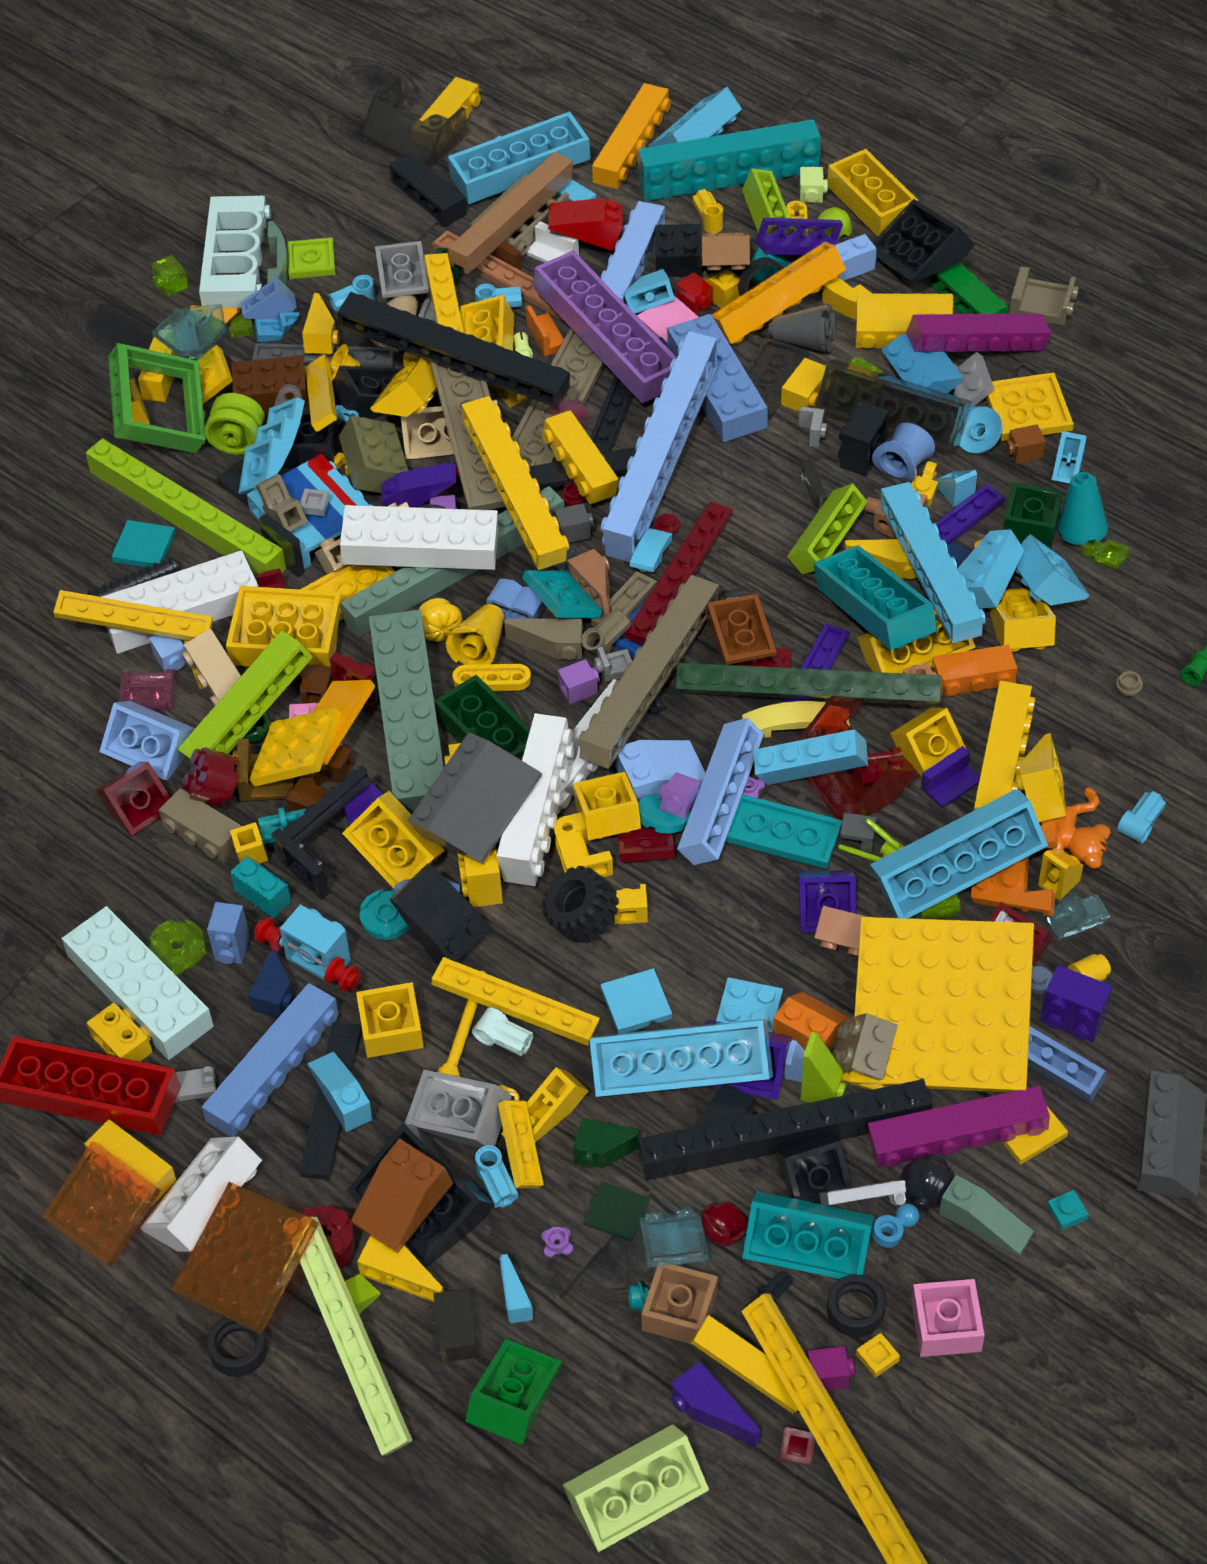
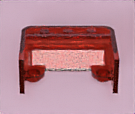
M832 695L797 741L852 730L846 721L860 705L861 701L857 698ZM888 765L873 786L871 783L862 784L849 769L806 777V780L835 817L843 820L844 813L868 816L892 804L918 771L915 768Z

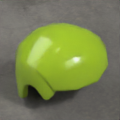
M834 207L823 211L818 219L841 220L843 222L838 240L842 235L847 237L851 235L853 229L852 222L846 211ZM829 227L823 232V235L831 236L834 227Z

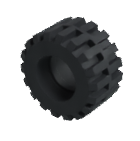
M577 866L576 869L571 867L567 869L566 873H559L558 878L550 882V888L546 889L544 893L546 898L542 900V906L545 908L542 912L546 917L545 920L568 940L576 943L579 941L586 943L590 938L595 940L598 938V934H604L607 931L606 927L609 924L612 925L614 922L613 916L617 915L618 912L616 905L619 904V898L616 897V890L589 867Z

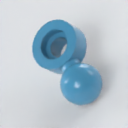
M905 1203L897 1208L895 1217L891 1215L879 1217L872 1229L874 1241L886 1248L896 1246L902 1238L903 1227H912L918 1222V1209L912 1204ZM882 1232H888L891 1236H885Z

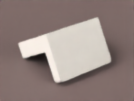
M539 222L535 226L536 241L529 247L527 251L528 256L546 263L573 250L579 255L578 239L548 230V225L543 222Z

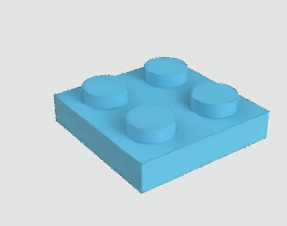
M728 978L716 1021L727 1023L767 1018L768 1032L773 1033V1017L779 1011L783 988Z

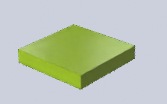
M333 238L287 242L290 279L335 275Z

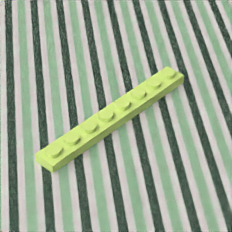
M310 1217L287 1232L382 1456H387L413 1440L317 1217Z

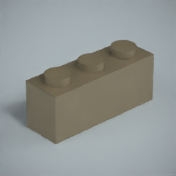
M179 789L159 809L162 820L161 824L166 831L176 833L187 844L191 846L196 845L201 848L208 857L212 859L217 858L225 863L236 851L230 830L242 827V825L204 802L190 799L189 793Z

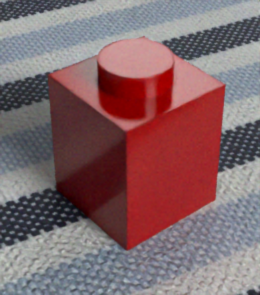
M692 273L676 283L677 299L693 313L697 314L713 304V287L696 273Z

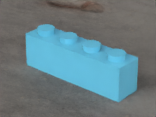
M854 729L755 749V775L764 783L770 785L867 766L866 740Z

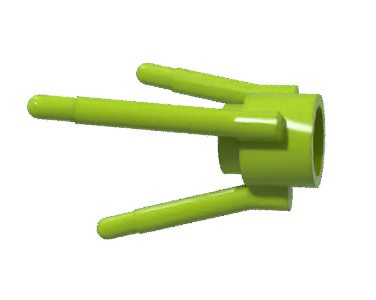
M866 819V823L886 841L880 850L883 858L905 847L890 837L871 819ZM842 844L838 845L840 850L874 862L882 859L879 856Z

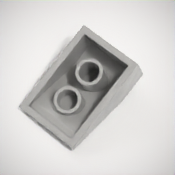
M421 241L375 247L382 298L429 293Z
M423 1070L405 1123L418 1127L422 1131L469 1146L481 1148L491 1145L495 1147L502 1126L498 1103L504 1100H511L512 1096L495 1084Z

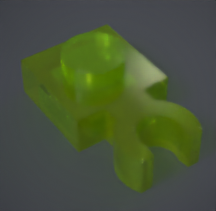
M1094 539L1088 541V545L1082 544V554L1089 557L1095 556L1096 562L1117 569L1130 556V547L1107 540L1105 543L1095 542Z

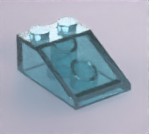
M693 1208L676 1209L674 1215L663 1216L662 1211L645 1213V1218L639 1219L642 1255L647 1267L709 1260L701 1216L699 1212H693Z

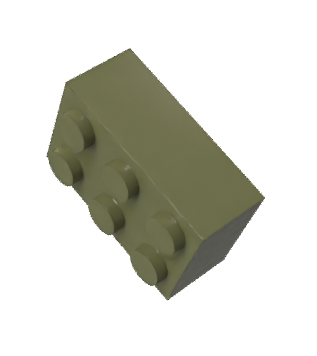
M350 415L339 435L353 487L355 489L381 493L382 483L385 480L392 478L399 472L409 471L395 425L389 422Z

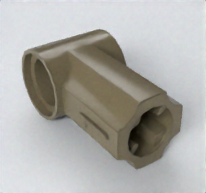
M616 607L595 628H589L583 633L582 645L596 656L598 647H603L605 654H609L612 644L633 623ZM600 638L599 644L594 647V642Z

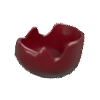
M723 1202L718 1206H714V1203H711L702 1211L699 1217V1224L703 1235L714 1245L731 1246L745 1234L748 1228L745 1216L729 1202Z

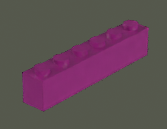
M913 314L906 334L915 352L1044 351L1052 332L1042 314Z
M1036 1086L1026 1090H1017L868 1123V1139L876 1167H895L901 1162L924 1157L926 1154L937 1155L942 1153L950 1155L960 1149L969 1147L974 1149L981 1148L991 1142H1009L1018 1135H1039L1049 1129L1050 1115L1041 1088Z

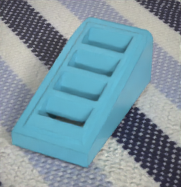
M501 1255L500 1266L508 1321L510 1323L530 1321L533 1319L532 1304L508 1255Z

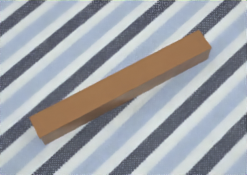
M556 152L550 155L448 247L450 266L453 267L457 264L464 268V273L469 274L572 179L573 160Z

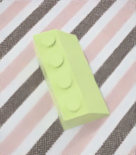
M673 1424L563 1484L576 1516L598 1552L709 1491L687 1436Z

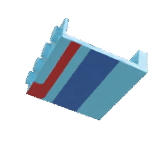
M322 454L281 475L290 497L298 499L299 503L301 502L304 489L329 491L330 495L325 516L305 514L308 522L290 531L300 541L304 569L311 566L310 551L319 547L320 543L331 537L334 539L341 535L345 505L373 506L364 500L362 493L358 489L355 490L351 486L350 481L345 475L342 476L337 471L335 464L332 461H328ZM256 489L247 494L251 513L259 520L265 512L262 508L264 503Z

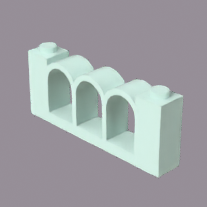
M265 196L210 198L199 289L202 306L241 308V302L262 288L258 270L263 260L260 245L265 239L264 228H266L267 219H271L270 205H266ZM221 229H247V230H228V231H221ZM243 250H246V252L218 253V251H243ZM216 273H244L240 275H216Z

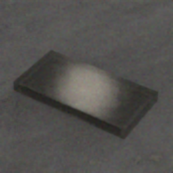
M765 338L745 371L768 407V419L772 420L781 405L783 385L804 358L808 359L809 350Z

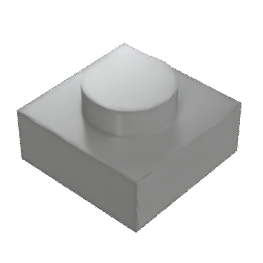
M304 489L300 502L304 514L325 516L330 500L329 491Z

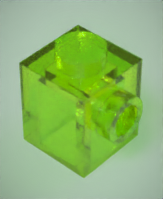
M172 255L151 264L156 287L159 290L162 289L168 297L188 288L185 270Z

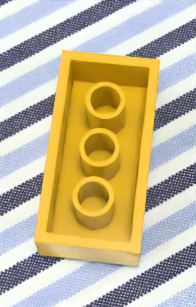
M867 149L828 165V187L877 237L913 199L918 201Z

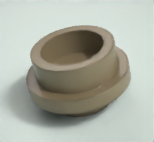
M1126 671L1117 678L1116 688L1123 695L1134 696L1142 690L1143 682L1136 672Z

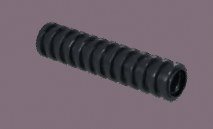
M169 556L166 561L162 559L159 564L157 562L153 563L152 567L149 565L145 566V570L140 568L137 573L133 571L130 576L126 574L123 579L117 578L116 582L110 581L109 585L103 584L102 588L96 587L93 592L92 590L87 591L88 594L86 595L102 597L178 572L179 568L174 558Z

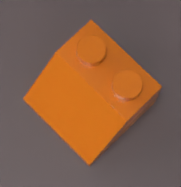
M800 992L788 997L773 1017V1033L791 1036V1042L796 1040L805 1050L811 1032L818 1033L830 1051L838 1040L837 1030L840 1024L850 1017L804 992Z

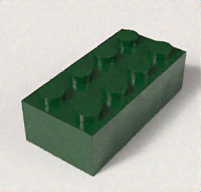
M477 674L434 700L437 721L458 743H461L469 732L492 742L518 759H523L531 728Z

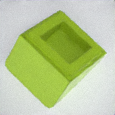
M361 1274L345 1281L358 1314L381 1295Z

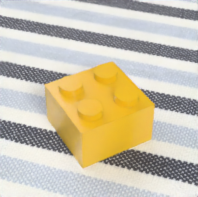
M625 772L573 783L577 813L581 812L588 841L641 829L638 801Z
M413 982L356 992L367 1058L424 1048Z

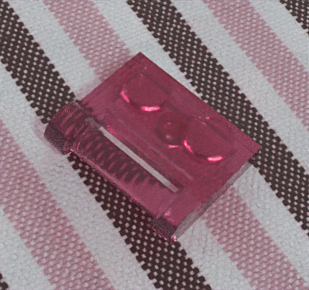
M166 669V672L147 673L122 671L119 702L132 701L151 710L172 709L174 684L176 682L175 669Z

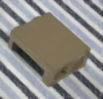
M1021 266L1011 297L1009 314H1042L1046 322L1065 325L1067 316L1072 317L1074 302L1072 300L1076 301L1079 287L1075 286L1076 277L1071 276L1069 285L1029 278L1030 268Z

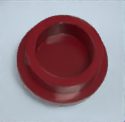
M575 482L567 484L561 493L564 503L571 506L581 504L586 499L585 496H581Z
M662 514L655 520L656 530L672 533V536H674L680 528V520L673 514Z

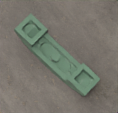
M268 221L270 253L277 254V268L268 269L267 283L278 277L286 285L289 269L285 240L278 226L273 221Z

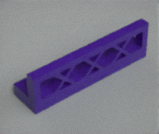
M763 217L755 243L765 254L805 255L824 242L833 245L840 244L838 237L843 222L831 219ZM769 225L777 226V229L771 234H766ZM791 226H796L797 229L795 231H793L789 235H785L784 231H786ZM811 226L816 228V230L809 235H804L803 233ZM829 227H834L831 236L823 235V232Z

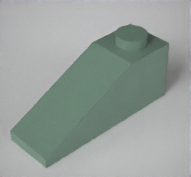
M958 1175L954 1177L942 1196L939 1215L1020 1257L1034 1233L1031 1228L984 1189Z

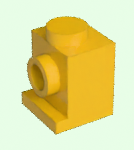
M640 884V889L625 888L616 890L619 904L616 905L618 912L617 915H614L615 924L648 922L646 884Z

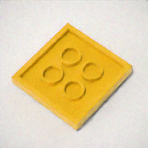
M1055 373L992 381L995 390L986 396L989 408L996 411L1001 417L1003 425L1000 436L1001 441L1009 440L1010 430L1038 424L1043 435L1073 431L1074 424Z
M338 708L321 709L316 712L272 722L250 775V782L256 787L320 772L341 717V712Z

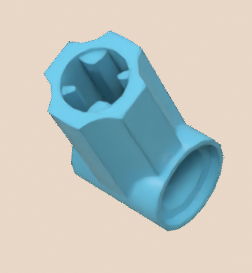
M359 275L353 280V285L329 294V300L334 311L337 313L350 292L365 295L376 301L373 279L368 275Z
M481 284L475 290V302L505 295L510 307H521L520 287L495 289L493 285Z
M1154 791L1145 792L1132 811L1127 810L1119 822L1117 831L1143 844L1152 830L1153 823L1164 810L1166 802L1160 794Z
M491 1145L481 1147L475 1156L477 1176L483 1181L492 1202L495 1204V1208L511 1205L518 1199V1193L502 1161L501 1152L498 1148ZM486 1161H493L495 1163L489 1167L482 1165Z

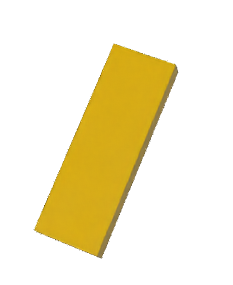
M504 1100L498 1103L515 1188L537 1189L544 1184L526 1101Z

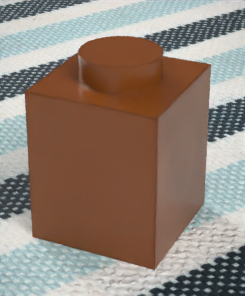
M1038 424L1010 430L1009 440L1006 441V451L1008 455H1012L1015 464L1044 458L1046 440Z

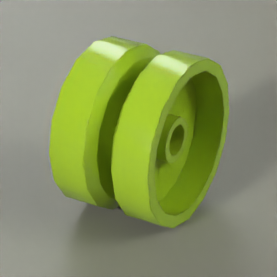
M237 393L222 394L216 398L212 405L210 416L205 425V436L209 443L218 450L234 455L245 454L246 447L255 444L258 427L263 426L264 411L256 401L245 395Z

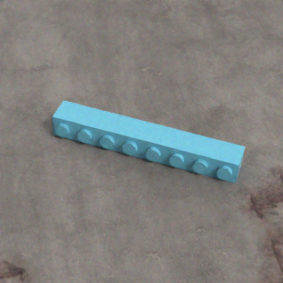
M910 482L882 488L881 509L930 602L933 604V608L951 642L955 643L982 636V627L986 622L985 614L982 609H978L974 593L972 591L969 592L964 575L959 574L956 560L954 557H950L945 540L940 539L937 525L935 523L932 524L927 507L922 506L919 492L914 491Z

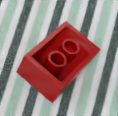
M602 198L550 203L548 230L613 251L622 229V205L615 200H605Z

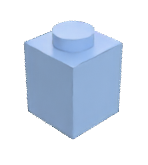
M159 635L149 637L153 655L165 674L188 665L182 656V653L185 651L180 639Z

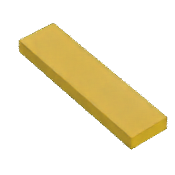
M706 1316L690 1343L792 1414L797 1412L798 1408L767 1355L711 1316Z

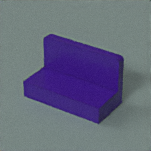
M964 746L922 773L921 789L941 808L946 807L979 785L980 776L968 765L970 752Z

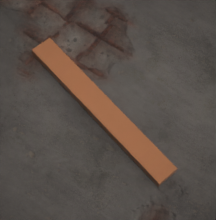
M447 230L432 243L433 249L448 248L459 236ZM489 254L472 270L503 288L520 287L522 299L564 321L534 289V278Z

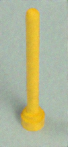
M467 1000L447 1062L438 1068V1073L460 1077L457 1066L478 1006L477 1002Z

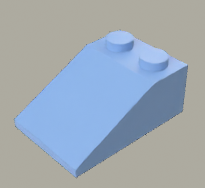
M638 740L625 744L615 758V767L618 773H626L638 803L646 795L659 794L663 783H668L675 772L701 781L700 786L705 776V771L690 741Z

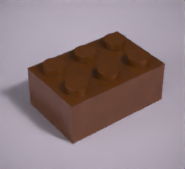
M303 355L232 362L233 393L245 395L256 401L261 406L264 414H269V408L296 397L305 401L303 410L309 409Z

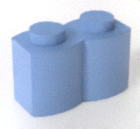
M499 579L487 598V604L496 605L503 611L504 620L505 618L539 619L546 607L530 587H522L516 581Z

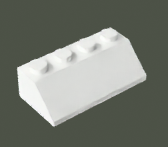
M240 1137L211 1138L140 1229L176 1251L191 1252L197 1249L204 1240V1234L221 1219V1212L227 1205L237 1199L242 1185L254 1177L257 1172L256 1167L262 1160Z

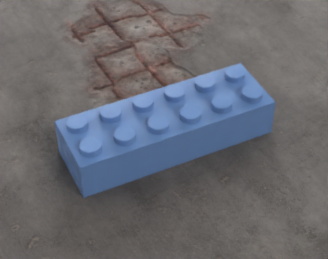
M708 314L667 327V343L677 356L680 341L682 339L685 340L688 331L717 338L718 367L701 406L722 442L768 428V407L712 315Z

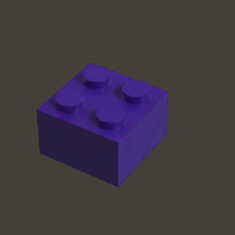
M1058 965L1045 991L1040 1022L1045 1023L1050 1028L1068 1032L1080 1040H1088L1094 1043L1106 1017L1113 986Z

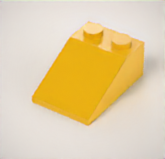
M1029 588L1006 589L997 607L989 608L998 642L1001 646L1009 644L1011 651H1019L1021 648L1030 647L1033 649H1044L1046 646L1055 645L1056 616L1044 600L1038 602L1029 594L1031 590Z
M1048 733L1041 738L1020 763V774L1016 775L1019 790H1025L1026 797L1031 802L1038 822L1066 816L1063 776L1051 733Z

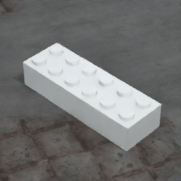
M345 505L340 542L342 564L495 570L498 512L495 510Z
M241 550L102 597L212 616L213 621L233 615L240 586L258 587V584ZM105 626L117 654L150 643L149 637L154 636L153 634Z
M534 714L522 761L537 769L543 775L502 834L497 859L504 882L536 886L538 877L543 875L544 861L542 859L544 852L548 853L550 849L551 838L549 837L550 829H554L556 826V805H561L563 798L562 782H566L568 779L569 766H567L569 758H573L575 743L571 742L572 729L568 728L567 718Z

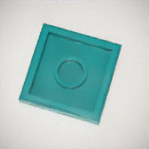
M127 520L112 554V561L114 563L139 567L148 565L152 567L155 562L159 564L160 560H165L176 534L175 527Z

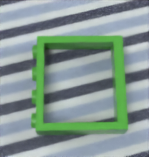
M117 343L108 356L114 437L197 453L206 441L204 427L205 411H203L202 406L204 394L201 391L200 382L202 374H199L198 361ZM128 367L183 379L187 432L133 421Z

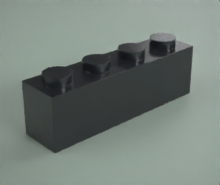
M410 152L389 164L391 181L444 227L467 215V200L465 196L455 190L448 181L443 180L435 170H431L425 165L422 159L417 158Z

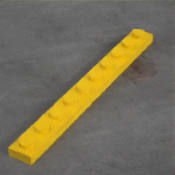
M762 1294L741 1312L887 1564H928L771 1295Z

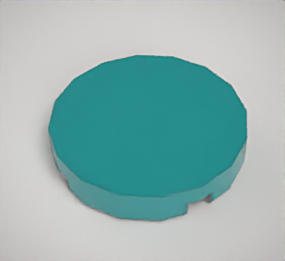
M659 794L646 795L640 799L638 803L640 823L644 827L649 828L651 826L655 828L656 832L666 834L680 832L685 829L691 812L684 819L660 810L662 799L659 798Z
M393 889L385 892L383 890L375 891L367 896L361 904L359 914L361 926L368 935L376 939L390 940L398 938L410 929L389 900L395 895V890Z

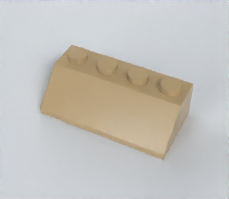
M492 400L494 405L497 404V400ZM441 406L427 407L418 414L413 412L408 417L401 416L406 460L453 454Z

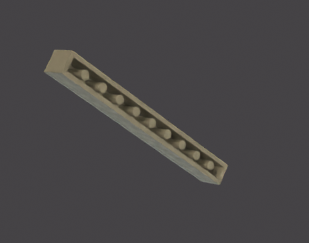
M691 575L686 583L680 585L677 597L670 600L666 613L659 616L654 631H649L645 644L637 649L633 662L626 665L621 680H616L610 696H606L603 699L598 714H593L588 729L580 733L577 745L580 746L579 758L609 769L707 620V603L718 601L719 584Z

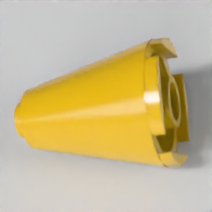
M486 604L456 626L449 633L446 640L447 652L452 660L456 663L460 661L465 665L491 664L495 659L503 627V611L496 605Z

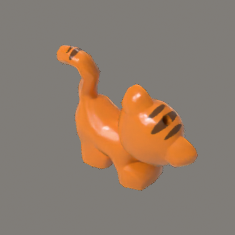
M1087 787L1084 795L1088 798V803L1066 806V816L1041 821V824L1044 825L1051 821H1056L1059 827L1058 847L1050 848L1049 850L1064 851V849H1069L1072 856L1076 857L1079 862L1085 863L1090 868H1099L1102 863V856L1106 851L1107 838L1111 833L1110 827L1098 824L1094 827L1075 828L1077 815L1095 811L1100 803L1098 794L1091 787Z

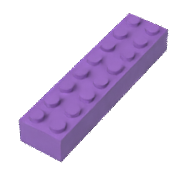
M573 250L534 267V289L641 403H644L661 395L663 380L669 377L671 362L673 359H677V357Z

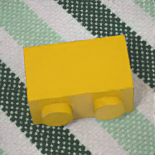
M804 358L782 387L781 405L798 412L800 407H816L823 392H827L831 386L830 367Z

